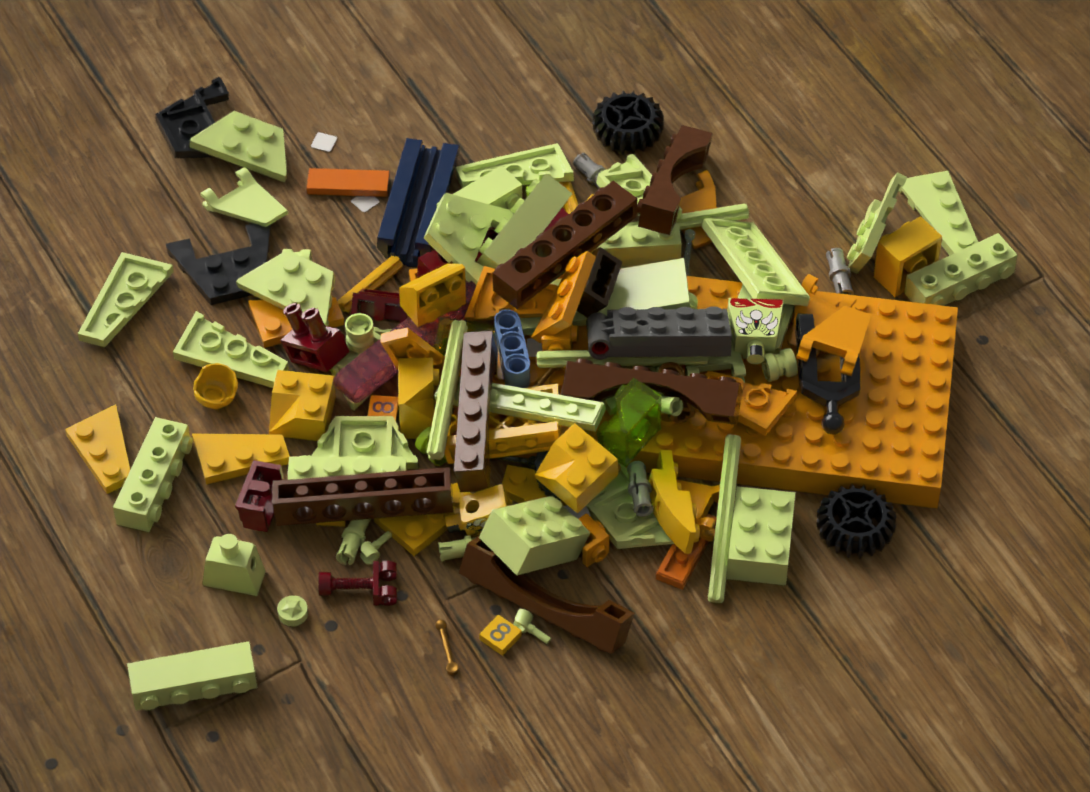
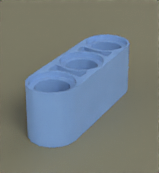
M513 310L499 311L494 317L495 342L505 385L528 388L530 385V360L520 317Z

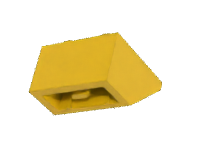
M446 264L399 287L400 306L417 327L431 323L438 317L450 311H455L466 304L465 266L463 264Z

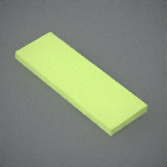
M712 218L703 220V230L753 299H782L783 304L808 306L810 296L754 222Z
M684 258L621 268L608 306L599 312L607 316V310H619L623 307L634 309H649L651 307H661L663 309L691 308ZM562 278L556 279L551 284L558 286ZM576 311L573 325L585 326L587 317ZM541 317L520 318L523 334H533Z

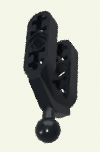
M797 314L795 325L797 353L803 336L814 329L813 314ZM812 348L807 362L797 359L801 394L826 407L827 414L822 419L823 430L828 434H838L845 425L843 416L838 413V406L859 396L860 393L859 355L852 376L841 373L842 382L818 381L816 349ZM840 357V369H842L845 359L843 357Z

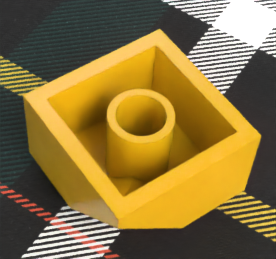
M921 216L911 222L904 223L901 228L893 233L884 235L879 240L877 246L874 278L894 297L899 296L905 291L907 275L939 261L942 235Z
M433 357L398 358L400 432L404 434L406 439H416L424 429L432 426L436 404L434 394L440 385L439 369H434Z
M277 370L272 390L269 435H283L285 438L319 441L321 436L328 431L336 399L334 376Z
M574 423L553 443L535 473V478L578 514L618 476V459Z

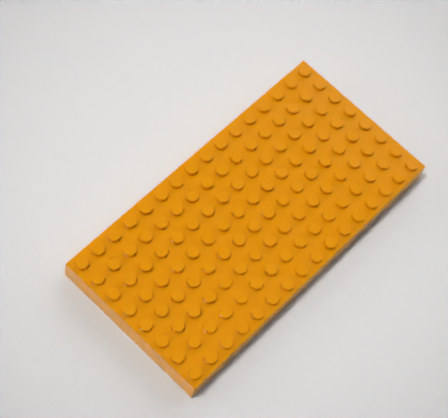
M562 274L557 279L563 278L564 274ZM687 276L688 290L698 299L697 309H706L712 306L728 309V299L738 298L743 285L742 282ZM821 291L815 293V296L836 307H839L846 295ZM850 295L857 299L853 305L857 307L856 310L872 314L859 352L860 393L859 396L838 406V413L843 416L845 421L843 430L838 434H828L823 430L822 419L827 414L826 407L801 394L798 373L792 377L782 375L776 381L767 382L761 363L751 364L747 359L743 358L746 369L745 383L760 386L761 383L772 385L771 389L786 392L787 389L797 391L795 401L766 436L740 422H737L736 425L708 421L695 408L693 417L689 418L686 422L676 424L674 421L669 420L668 414L652 415L646 410H636L630 406V402L611 416L606 410L596 432L587 431L593 439L618 459V463L622 462L626 468L633 461H642L646 465V473H651L652 469H656L660 449L672 450L673 461L678 463V477L721 482L725 437L729 434L738 435L741 437L737 484L828 495L831 490L838 492L840 486L849 489L853 483L855 488L860 489L865 484L868 491L876 488L877 496L885 494L886 502L938 509L958 307ZM794 305V314L781 350L791 348L796 358L797 350L791 347L796 305ZM532 334L524 335L526 347L527 339H532ZM821 351L817 356L818 381L842 382L840 356ZM498 355L497 375H494L492 383L505 385ZM529 357L530 385L528 387H533L550 369L539 368L537 366V357ZM680 365V366L683 368V370H684V376H686V374H685V366H686V365ZM563 367L559 371H555L543 384L558 383L560 395L565 376ZM731 369L711 371L732 376ZM708 371L700 372V374L705 375ZM644 391V393H652V392H655V391ZM497 414L494 418L502 423L508 415ZM516 419L509 428L523 426L525 423ZM489 423V430H494L496 427ZM561 425V435L570 427ZM537 452L513 456L536 459Z

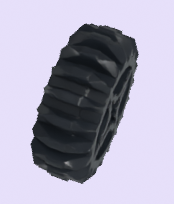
M623 90L620 95L613 92L611 98L604 97L603 101L597 104L593 114V130L596 133L597 140L602 141L603 147L610 146L612 152L616 149H620L622 154L625 150H630L633 154L637 149L644 152L646 146L653 147L655 141H659L664 129V115L659 103H655L653 97L646 98L644 93L636 95L634 90L631 94H626Z
M852 483L849 489L840 486L838 492L831 490L828 498L823 497L821 506L817 510L816 527L819 530L820 539L826 540L827 548L835 546L837 554L845 551L848 558L852 553H856L861 559L865 552L871 557L875 550L882 552L885 544L891 542L892 535L896 530V514L893 511L892 502H886L885 494L877 496L876 488L871 491L866 490L865 484L860 489L855 488ZM836 515L840 517L841 523L839 524L834 520ZM872 518L878 521L879 525L877 527L872 524Z

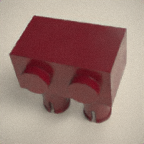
M292 303L283 310L292 330L280 341L291 362L328 372L350 352L345 342L344 334L337 328L325 326L318 309L310 308L303 312L300 304Z

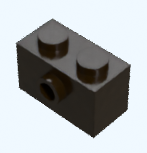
M601 247L592 252L596 259L576 310L587 318L592 313L599 312L608 306L623 263Z

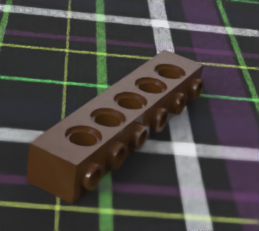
M612 181L605 187H601L595 195L586 202L580 203L565 218H560L553 227L545 233L539 234L532 243L525 248L519 249L511 259L498 265L492 272L493 291L516 309L520 308L564 274L571 258L574 256L578 257L586 251L591 253L637 217V198L615 181Z
M450 467L273 481L272 505L277 526L454 512Z

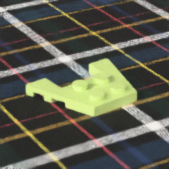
M897 172L890 180L882 202L875 199L868 207L865 218L862 220L856 233L858 235L857 242L852 245L847 255V259L850 260L848 265L850 271L857 274L871 259L886 226L887 216L893 210L897 202L896 196L901 186H904L907 176Z
M445 193L438 204L424 239L448 263L452 261L454 264H463L465 266V280L468 283L472 281L477 285L484 266L475 262V259L489 226L496 228L504 217L510 220L514 213L508 209Z

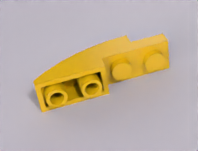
M660 449L656 469L651 470L649 478L652 487L650 498L653 513L673 543L685 554H691L693 544L698 542L700 535L699 524H695L696 504L691 502L690 491H681V483L677 482L678 463L673 461L672 450Z

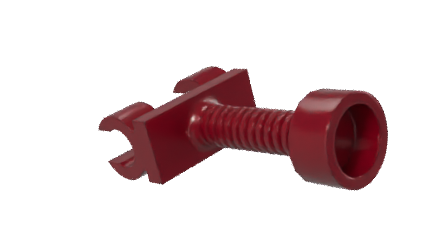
M373 561V577H370V579L369 577L367 579L366 577L364 579H336L331 575V572H319V596L331 595L332 591L336 590V588L337 590L339 588H370L373 590V606H379V604L385 606L394 605L397 603V588L390 585L379 588V579L384 581L395 580L397 578V563L394 561H383L381 563Z

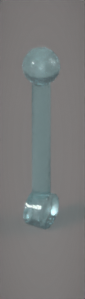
M692 229L686 230L684 238L687 240L684 257L687 276L691 275L689 269L692 240L695 239L696 235Z
M515 456L491 458L528 464L530 468L535 469L536 456H531L529 459Z

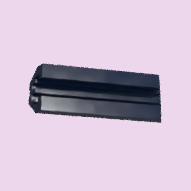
M406 138L377 237V249L386 259L391 256H397L403 265L415 268L418 266V257L432 252L433 247L424 239V236L437 209V203L449 191L460 152L459 145L443 143L441 150L434 146L429 149L423 145L422 140Z

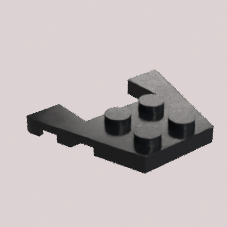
M221 77L213 79L212 84L206 88L200 87L196 89L194 95L186 100L181 98L155 114V121L174 158H217L190 148V139L215 123L207 106L229 100V92Z
M254 223L246 225L250 247L199 259L195 257L190 238L167 243L166 249L168 255L176 260L178 267L183 273H187L192 279L193 285L210 305L252 296V294L238 288L236 281L267 262L271 225L267 227Z

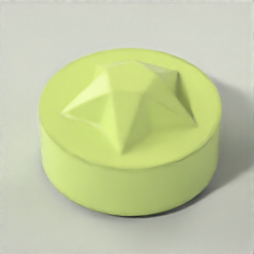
M287 596L278 604L279 620L287 626H298L308 617L307 603L299 596Z

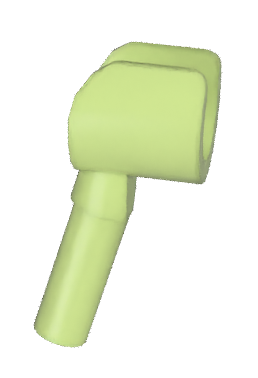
M387 531L372 543L366 541L361 545L362 552L360 558L366 565H371L373 561L378 560L380 553L377 549L392 537L391 532Z
M519 609L513 625L521 629L522 633L529 632L548 644L551 638L531 624L533 615L525 609Z

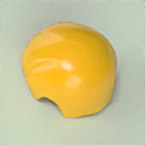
M219 363L205 365L194 381L195 399L207 408L218 410L226 407L233 401L236 395L238 381L236 373L227 365Z

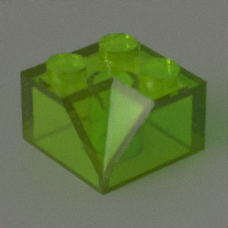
M634 377L626 386L622 385L617 390L614 397L616 400L614 416L608 422L604 421L597 430L598 443L618 459V462L625 467L661 429L662 395Z

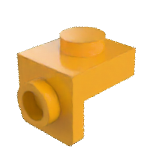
M572 321V324L560 331L559 335H543L541 337L542 351L573 350V343L578 342L579 338L578 325H573Z
M586 513L578 519L591 532L585 543L586 545L583 547V564L588 567L594 562L602 561L609 553V535L598 520L594 521Z

